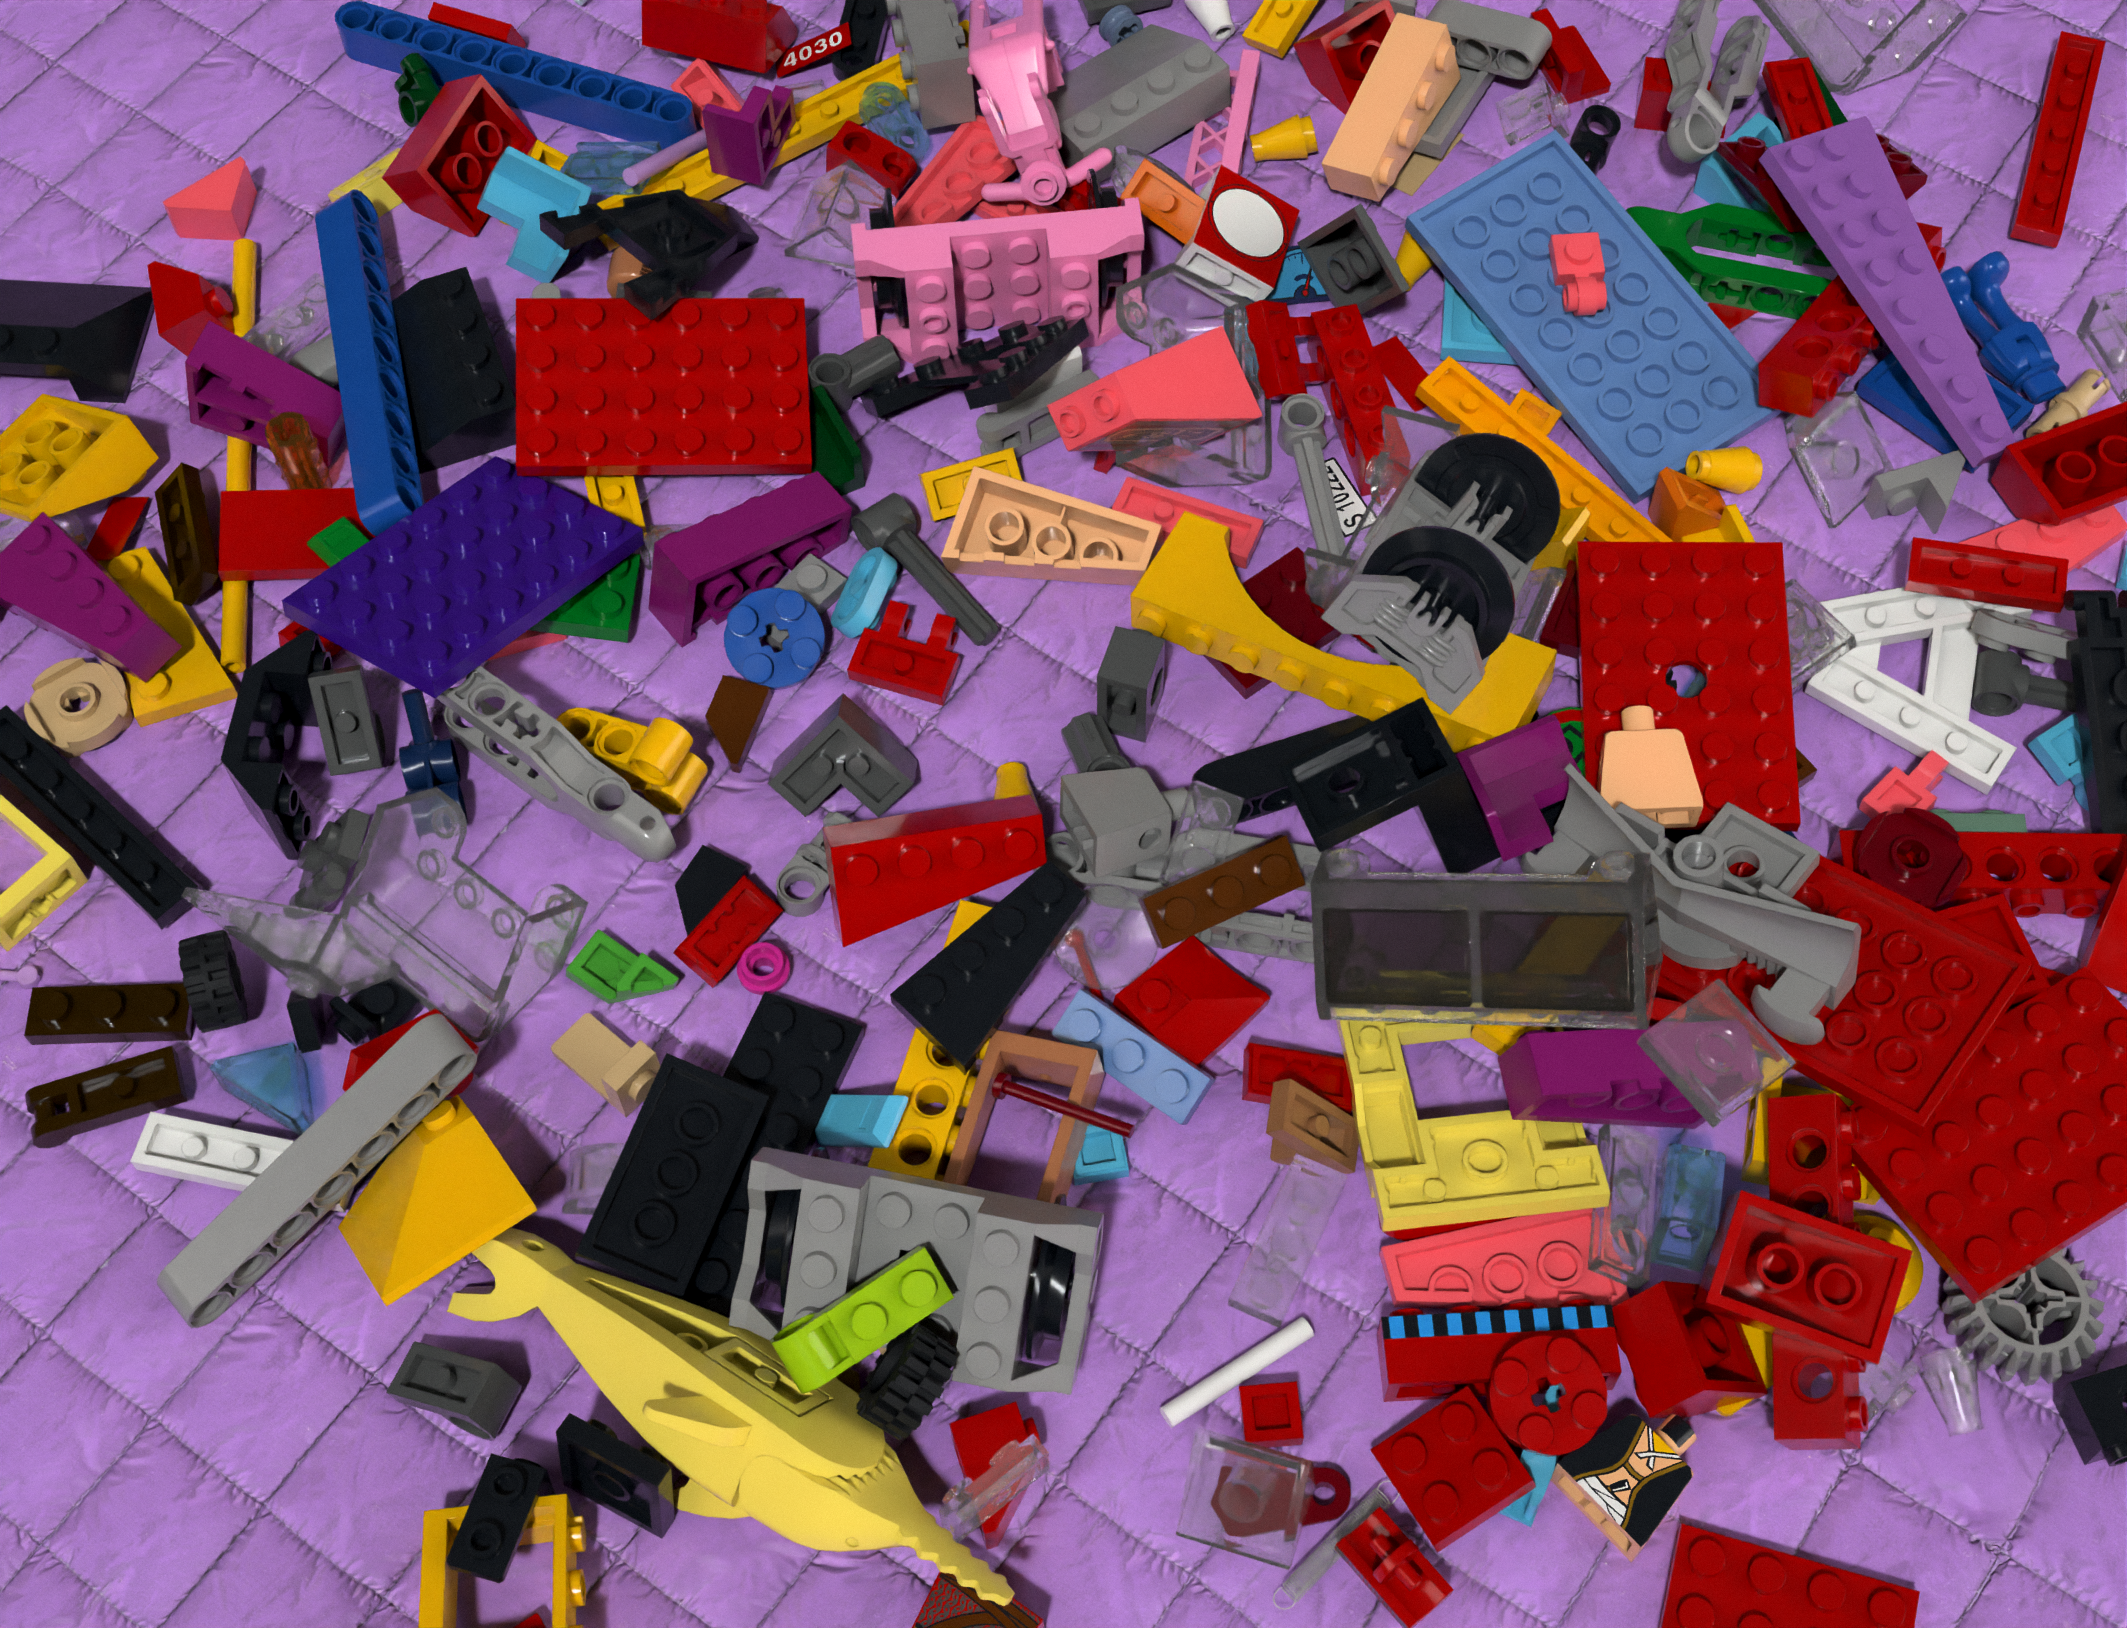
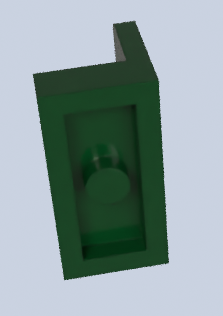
M819 385L812 388L815 410L810 412L811 473L818 471L843 496L865 487L861 452L824 387Z

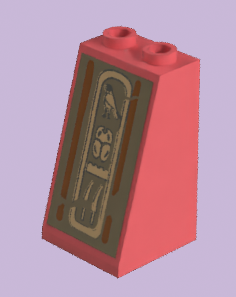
M1219 326L1117 370L1047 405L1067 451L1191 449L1263 416L1223 326Z

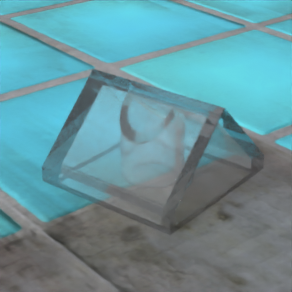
M851 159L810 182L785 246V256L855 269L851 224L865 223L866 230H871L869 209L882 207L885 188ZM891 194L892 206L894 208L897 204V198Z
M1197 1427L1194 1433L1176 1535L1289 1570L1315 1488L1313 1461Z

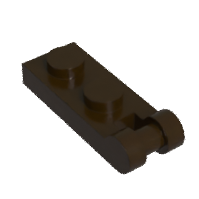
M173 1046L33 1087L25 1093L27 1110L29 1113L34 1114L35 1123L31 1126L33 1144L38 1148L56 1147L63 1144L68 1137L150 1113V1111L154 1112L187 1102L179 1056ZM68 1103L70 1111L57 1115V1110L61 1107V1104Z

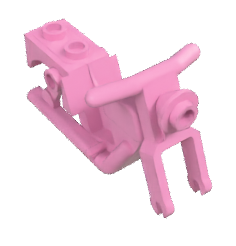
M972 0L969 10L968 61L970 66L967 68V73L975 75L982 88L977 90L979 105L1000 154L1013 159L1021 175L1020 182L985 184L981 190V195L986 201L990 202L1030 201L1040 206L1051 205L1059 201L1066 188L1076 186L1087 179L1088 169L1093 168L1096 173L1112 161V152L1110 149L1102 147L1067 169L1064 167L1058 151L1062 147L1059 120L1052 101L1047 99V94L1057 91V87L1065 85L1061 74L1063 73V68L1054 41L1049 39L1044 24L1043 0H1023L1022 16L992 25L990 20V10L986 0ZM997 112H1001V114H1002L1003 121H1004V127H1003V125H1002V123H1001V120H1000V118H999Z

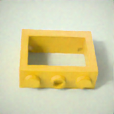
M567 1494L538 1497L519 1546L553 1542L552 1628H584L582 1624L576 1625V1607L586 1605L583 1569L576 1570L577 1553L586 1551L583 1515L574 1516ZM469 1505L424 1511L418 1628H456L458 1571L451 1570L446 1560Z

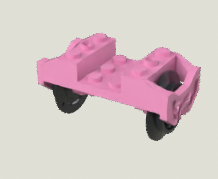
M1093 168L1087 170V210L895 227L891 187H887L882 207L869 209L871 230H866L865 223L851 224L864 342L875 336L884 335L892 343L894 351L900 360L915 364L933 356H940L941 360L957 354L956 347L959 345L958 330L1004 326L1019 320H1024L1025 324H1032L1063 315L1066 321L1084 317L1089 336L1077 345L1080 349L1100 346L1129 328L1143 327L1141 254L1144 250V229L1139 197L1125 198L1121 201V206L1118 207L1114 186L1101 187ZM900 278H905L908 317H904ZM1123 285L1124 297L1107 298L1109 287ZM877 291L879 309L892 308L896 318L876 320L873 292Z

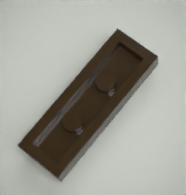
M181 462L155 491L174 601L192 606L206 590L213 587L219 577L199 469Z
M184 983L32 987L24 1036L31 1045L192 1040L194 1017L191 1005H189Z

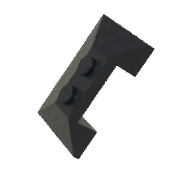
M0 279V374L67 377L79 401L126 403L154 311L151 287Z

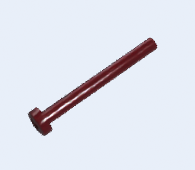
M1004 1071L997 1074L992 1085V1096L1001 1100L1006 1095H1010L1127 1138H1131L1135 1130V1125L1012 1082L1011 1074Z

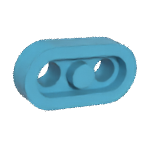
M875 547L858 560L831 617L832 626L847 638H855L858 635H862L864 628L874 629L880 618L878 611L884 597L897 580V561L882 548Z

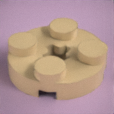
M83 657L65 659L44 670L32 684L34 693L30 698L29 704L25 700L24 714L32 730L51 748L58 750L64 757L75 758L86 751L106 744L119 732L129 728L133 721L127 684L119 671L108 662L99 660L101 664L86 663ZM80 698L83 702L89 701L84 709L78 712H70L73 709L71 702L75 699Z

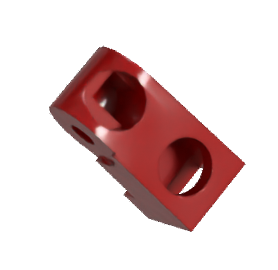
M850 120L844 123L827 145L826 176L841 183L847 177L868 187L875 195L884 199L887 187H891L892 200L897 199L918 170L915 160L908 152L894 145L893 142Z

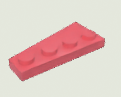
M976 115V121L961 123L893 208L895 227L956 222L983 199L981 190L985 184L1002 183L1018 169L1013 159L1000 154L984 116Z
M2112 505L2059 526L2021 519L1961 541L1959 544L2069 559V573L2075 568H2081L2122 539L2127 531V523L2115 506Z
M1601 1207L1515 1217L1383 1246L1379 1252L1394 1307L1450 1309L1461 1305H1474L1480 1309L1503 1310L1509 1304L1531 1302L1535 1303L1539 1309L1558 1308L1562 1303L1575 1299L1592 1300L1595 1306L1612 1305L1614 1307L1630 1298Z

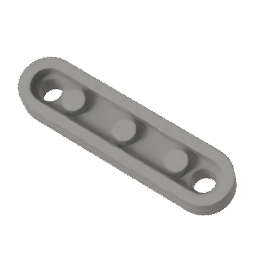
M1979 608L1971 627L1973 631L1980 634L1978 642L1984 646L2007 652L2010 645L2025 649V655L2049 664H2054L2057 657L2071 661L2069 642L2078 638L2076 631L1987 608Z

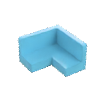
M508 146L489 174L477 209L518 229L505 265L541 283H550L565 262L570 249L564 250L540 230L539 214L556 210L558 218L579 214V206L587 204L592 188Z

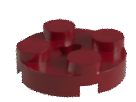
M1905 808L1903 813H1892L1887 816L1888 811L1872 818L1864 827L1857 841L1854 851L1855 867L1853 871L1930 910L1946 903L1959 888L1968 865L1967 856L1965 854L1963 858L1962 850L1958 845L1960 837L1956 830L1940 816L1919 808ZM1909 851L1915 852L1919 855L1917 863L1922 867L1911 868L1904 865L1898 858L1897 853L1905 856Z

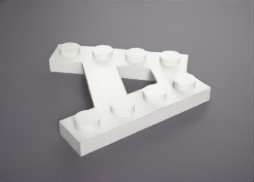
M1904 587L1822 601L1819 603L1817 614L1829 653L1808 682L1804 693L1922 759L1931 750L1935 751L1949 762L1944 770L1946 773L1988 795L2017 747L1969 721L1979 643L1978 638L1980 635L1973 631L1971 627L1979 608L1992 609L2030 619L2033 609L1905 591ZM1929 637L1922 695L1877 670L1881 646Z

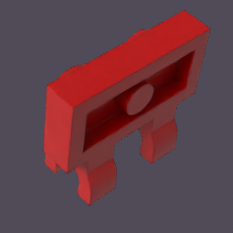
M1259 300L1245 306L1249 321L1247 332L1251 342L1254 344L1259 365L1258 380L1267 400L1285 401L1292 395L1307 394L1306 384H1320L1326 381L1322 363H1300L1295 339L1315 336L1311 317H1290L1287 303Z
M890 600L879 631L864 628L847 668L849 679L944 706L960 665L959 654L953 653L959 638L958 632H954L957 623L956 618L937 613L926 645L906 639L912 626V620L907 618L910 610L909 605Z

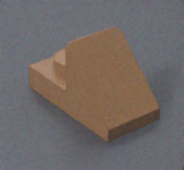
M1292 1079L1273 1082L1266 1134L1273 1137L1270 1159L1276 1163L1342 1174L1355 1173L1359 1140L1354 1117Z

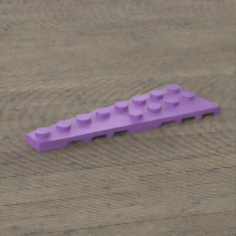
M1863 116L1769 147L1759 158L1760 163L1968 462L1975 468L2001 457L2006 446L2016 443V439L1868 118Z

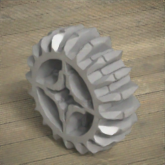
M2065 1247L1976 1304H1973L1949 1276L1944 1282L1943 1291L1950 1297L1942 1304V1313L1955 1317L1948 1326V1334L1964 1335L1967 1339L1960 1347L1961 1355L1971 1354L1975 1350L1982 1356L1978 1364L1979 1371H1986L1994 1364L2000 1367L1999 1375L2001 1382L2010 1381L2015 1373L2018 1372L2025 1387L2034 1385L2039 1376L2049 1384L2056 1382L2062 1376V1371L2067 1375L2076 1372L2082 1365L2081 1359H2088L2096 1350V1343L2093 1340H2096L2102 1334L2104 1326L2096 1318L2104 1311L2103 1306L2105 1302L2089 1297L2097 1290L2098 1280L2082 1279L2079 1275L2085 1268V1260L2074 1261L2070 1264L2063 1258L2066 1255ZM2053 1321L2064 1322L2061 1340L2051 1344L2040 1345L2039 1335L2044 1331L2043 1326H2050Z

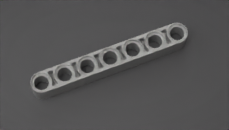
M442 1014L429 1015L408 1030L160 1272L157 1278L158 1287L188 1326L199 1328L221 1316L473 1070L477 1063V1055Z

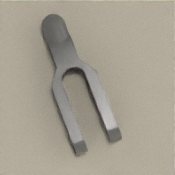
M1680 0L1664 51L1673 83L1667 105V111L1671 114L1667 129V141L1673 155L1684 163L1697 162L1712 153L1719 145L1722 130L1729 119L1732 106L1738 104L1744 98L1754 95L1770 34V28L1762 22L1758 15L1743 16L1737 20L1724 37L1710 91H1708L1707 86L1713 68L1710 48L1719 20L1716 14L1719 4L1723 0Z
M478 666L467 675L464 683L458 687L447 689L437 697L441 703L446 705L444 718L453 739L545 807L571 815L598 836L609 841H617L637 857L647 862L659 863L665 860L676 848L674 838L660 810L633 792L624 778L594 758L560 722L483 667ZM490 697H499L505 701V704L499 710L484 700ZM461 716L474 727L461 728L456 725V720ZM537 728L539 734L536 736L527 731L532 732ZM497 742L511 753L506 755L496 754L492 751L493 745ZM532 768L540 773V775L535 777ZM621 805L616 810L603 811L609 806Z
M1196 828L1171 838L1170 848L1165 854L1097 878L1094 877L1068 832L1055 833L1045 838L1047 861H1051L1075 883L1089 900L1106 906L1142 911L1137 898L1163 887L1173 875L1181 871L1195 873L1269 839ZM1063 841V842L1067 843V845H1066V844H1059V843H1057V842ZM1290 843L1306 885L1295 890L1327 895L1338 894L1344 891L1350 865L1349 859L1345 855L1330 849L1319 853L1317 847ZM1244 912L1194 936L1204 946L1305 963L1322 964L1332 961L1334 958L1338 933H1335L1325 925L1294 920L1295 915L1284 913V918Z

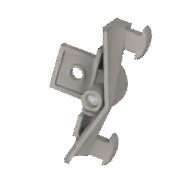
M1569 763L1564 769L1569 776V790L1564 807L1554 826L1555 834L1552 836L1554 842L1546 844L1537 855L1530 851L1522 855L1520 866L1527 883L1548 901L1568 908H1578L1586 904L1588 900V893L1581 881L1589 870L1598 875H1604L1605 881L1613 880V885L1622 886L1623 892L1631 891L1632 897L1640 896V899L1645 901V918L1649 934L1656 946L1667 957L1684 966L1714 970L1737 966L1746 957L1748 964L1756 963L1757 969L1765 968L1767 975L1775 974L1776 980H1778L1770 991L1761 985H1755L1750 1000L1758 1019L1773 1033L1790 1042L1800 1045H1815L1821 1042L1825 1036L1822 1022L1815 1016L1824 1005L1834 1011L1855 984L1862 929L1858 923L1811 912V908L1792 898L1819 865L1820 852L1729 802L1724 805L1700 835L1685 837L1676 844L1665 838V827L1629 806L1620 802L1614 810L1574 766ZM1747 862L1756 867L1758 871L1750 877L1743 878L1733 875L1728 869L1735 863Z

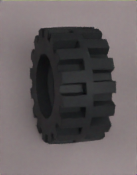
M220 930L180 940L178 943V954L181 959L179 962L183 973L182 979L187 991L189 1005L192 1008V1015L197 1022L199 1030L205 1033L246 1023L248 1013L246 1010L247 1003L244 996V985L241 981L237 958L234 950H232V943L230 938H228L227 932Z

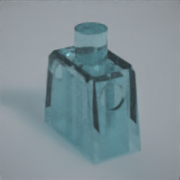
M1669 1143L1657 1160L1655 1167L1644 1261L1696 1272L1701 1271L1719 1224L1726 1154L1676 1143ZM1675 1227H1687L1686 1230L1692 1237H1681L1674 1234L1671 1230Z

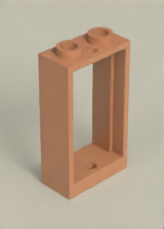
M997 1030L989 1041L942 1182L967 1186L996 1100L992 1096L991 1090L999 1072L1004 1071L1010 1073L1011 1076L1070 1087L1071 1091L1067 1101L1094 1111L1105 1076L1098 1050ZM1066 1115L1062 1116L1036 1200L1054 1203L1059 1194H1066L1067 1198L1076 1161L1086 1137L1085 1133L1087 1126H1089L1088 1123Z

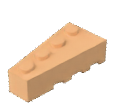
M1397 12L1321 163L1330 189L1380 202L1388 188L1394 184L1398 173L1461 79L1455 56V46L1452 45L1447 24Z
M974 466L941 559L945 569L949 573L1137 586L1162 547L1164 538L1162 525Z

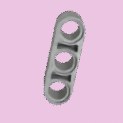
M1439 0L1426 17L1427 20L1447 24L1452 45L1455 46V56L1458 65L1516 80L1528 79L1533 74L1553 40L1549 29L1540 21L1459 0Z

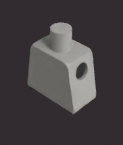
M1140 767L1061 776L1060 818L1095 878L1165 854L1170 848L1171 822L1187 819L1192 815L1191 799L1184 787L1160 792L1147 770Z

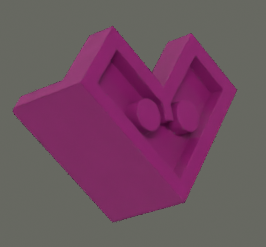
M775 85L771 93L769 89L753 86L740 112L712 104L705 105L702 116L711 171L713 173L759 186L763 185L796 123L793 89Z
M1551 714L1456 754L1489 834L1503 862L1554 842L1549 826L1540 809L1566 799L1569 790V776L1564 769L1569 763L1582 775L1568 749L1561 725L1555 715Z

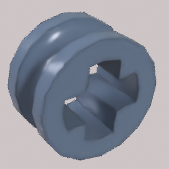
M1118 5L1109 10L1102 18L1099 25V34L1112 47L1142 30L1143 22L1138 16L1133 14L1128 6Z

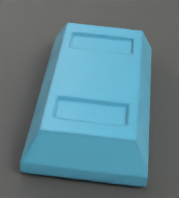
M831 1094L815 1129L817 1142L821 1146L888 1148L909 1098L905 1095Z

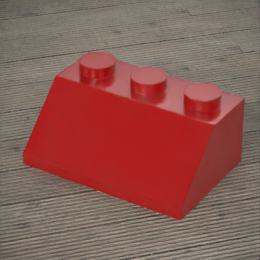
M642 0V45L766 74L798 37V29L784 7L767 3L766 0Z
M481 74L449 81L444 84L382 176V179L411 211L468 237H474L478 234L489 214L477 209V205L489 174L504 150L510 146L528 155L537 139Z
M2127 401L2006 446L1991 478V483L2016 518L2059 526L2127 500Z

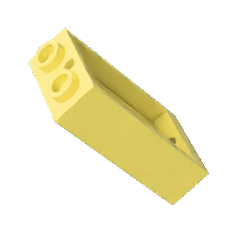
M0 794V818L44 855L40 861L0 895V946L8 952L87 883L88 879L67 851Z

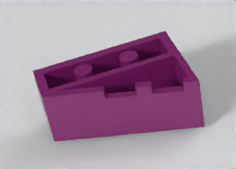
M209 320L185 361L190 422L329 468L346 435L340 392Z

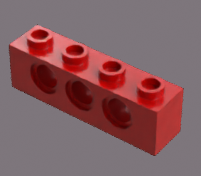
M1357 304L1311 312L1310 317L1315 336L1308 338L1307 350L1312 363H1322L1326 381L1320 383L1360 495L1366 496L1395 490L1408 473L1390 462V450L1392 454L1410 464L1413 451Z

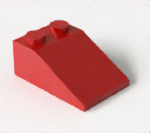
M1740 1190L1727 1198L1693 1306L1753 1328L1878 1365L1913 1251Z

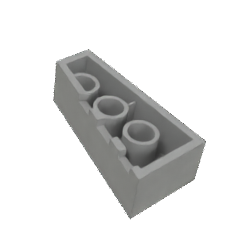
M885 0L888 16L896 15L897 17L896 20H891L895 47L903 46L905 51L899 52L903 80L911 79L912 81L911 85H906L910 112L919 111L923 130L976 121L973 76L967 73V68L970 66L968 48H965V35L962 26H959L955 3L952 0Z

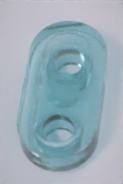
M875 82L869 85L859 102L861 119L868 130L893 142L894 145L908 152L916 164L919 165L928 151L929 136L926 130H923L922 124L915 112H910L907 99L901 90L891 83ZM882 98L887 100L891 104V106L881 105L878 102V99ZM901 136H909L914 141V144L905 143Z

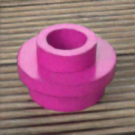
M766 942L749 946L737 963V975L741 985L749 992L763 995L765 991L774 993L780 990L787 983L791 971L786 953L778 946ZM770 966L773 968V972L768 975L757 976L755 974L759 967Z

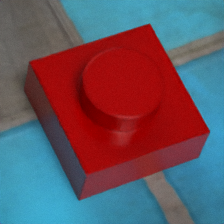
M1297 1381L1239 1386L1238 1396L1245 1450L1303 1444L1304 1436Z

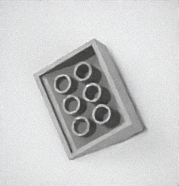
M1150 24L1062 75L1065 85L1059 86L1057 91L1047 94V99L1052 101L1058 116L1062 147L1058 151L1065 166L1071 167L1102 147L1108 148L1112 152V161L1096 172L1097 179L1101 182L1231 105L1229 65L1202 40Z

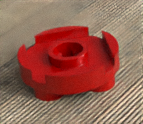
M1541 1335L1516 1343L1499 1358L1491 1373L1490 1383L1487 1388L1486 1400L1491 1420L1504 1439L1527 1452L1545 1457L1564 1455L1585 1445L1593 1438L1599 1426L1603 1424L1608 1411L1607 1386L1599 1365L1577 1342L1565 1337L1557 1338ZM1546 1379L1550 1386H1559L1562 1396L1557 1399L1559 1409L1556 1412L1550 1413L1546 1405L1536 1407L1532 1402L1531 1396L1539 1391L1537 1380Z

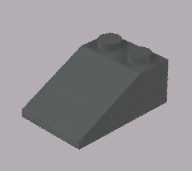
M1361 203L1297 242L1335 308L1357 304L1362 315L1410 289L1397 262L1392 258L1374 222L1368 216Z

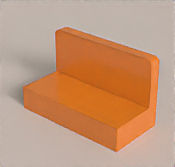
M1145 158L1119 197L1122 200L1139 197L1141 214L1184 244L1193 236L1206 201Z

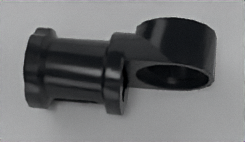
M1592 105L1585 109L1569 143L1570 147L1595 176L1598 170L1606 164L1611 146L1621 128L1619 116L1610 108L1602 105ZM1596 122L1603 125L1607 129L1608 134L1600 135L1594 133L1587 123ZM1587 152L1591 153L1589 161H1585Z

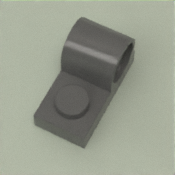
M362 664L310 673L308 682L330 776L382 768L386 753L384 732L377 710H372Z
M414 1341L386 1393L400 1403L441 1414L460 1429L479 1438L493 1441L522 1387L496 1363Z

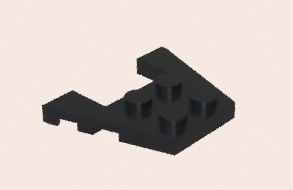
M681 189L624 198L623 207L603 210L597 204L579 206V214L558 218L556 210L539 214L540 230L564 250L606 234L648 267L651 272L624 283L625 300L650 320L657 318L737 249V233Z

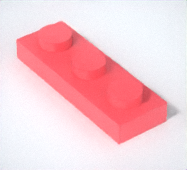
M1128 476L1111 508L1162 525L1164 542L1184 511L1230 527L1229 558L1232 565L1244 569L1247 568L1263 533L1264 520Z

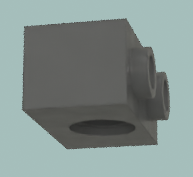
M1115 626L1097 674V715H1102L1111 734L1144 743L1147 740L1163 696L1165 639L1156 637L1146 630H1130Z

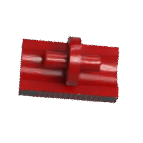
M1381 1507L1377 1508L1355 1530L1335 1544L1334 1549L1403 1628H1414L1446 1600L1454 1590L1423 1556L1415 1543L1408 1539Z

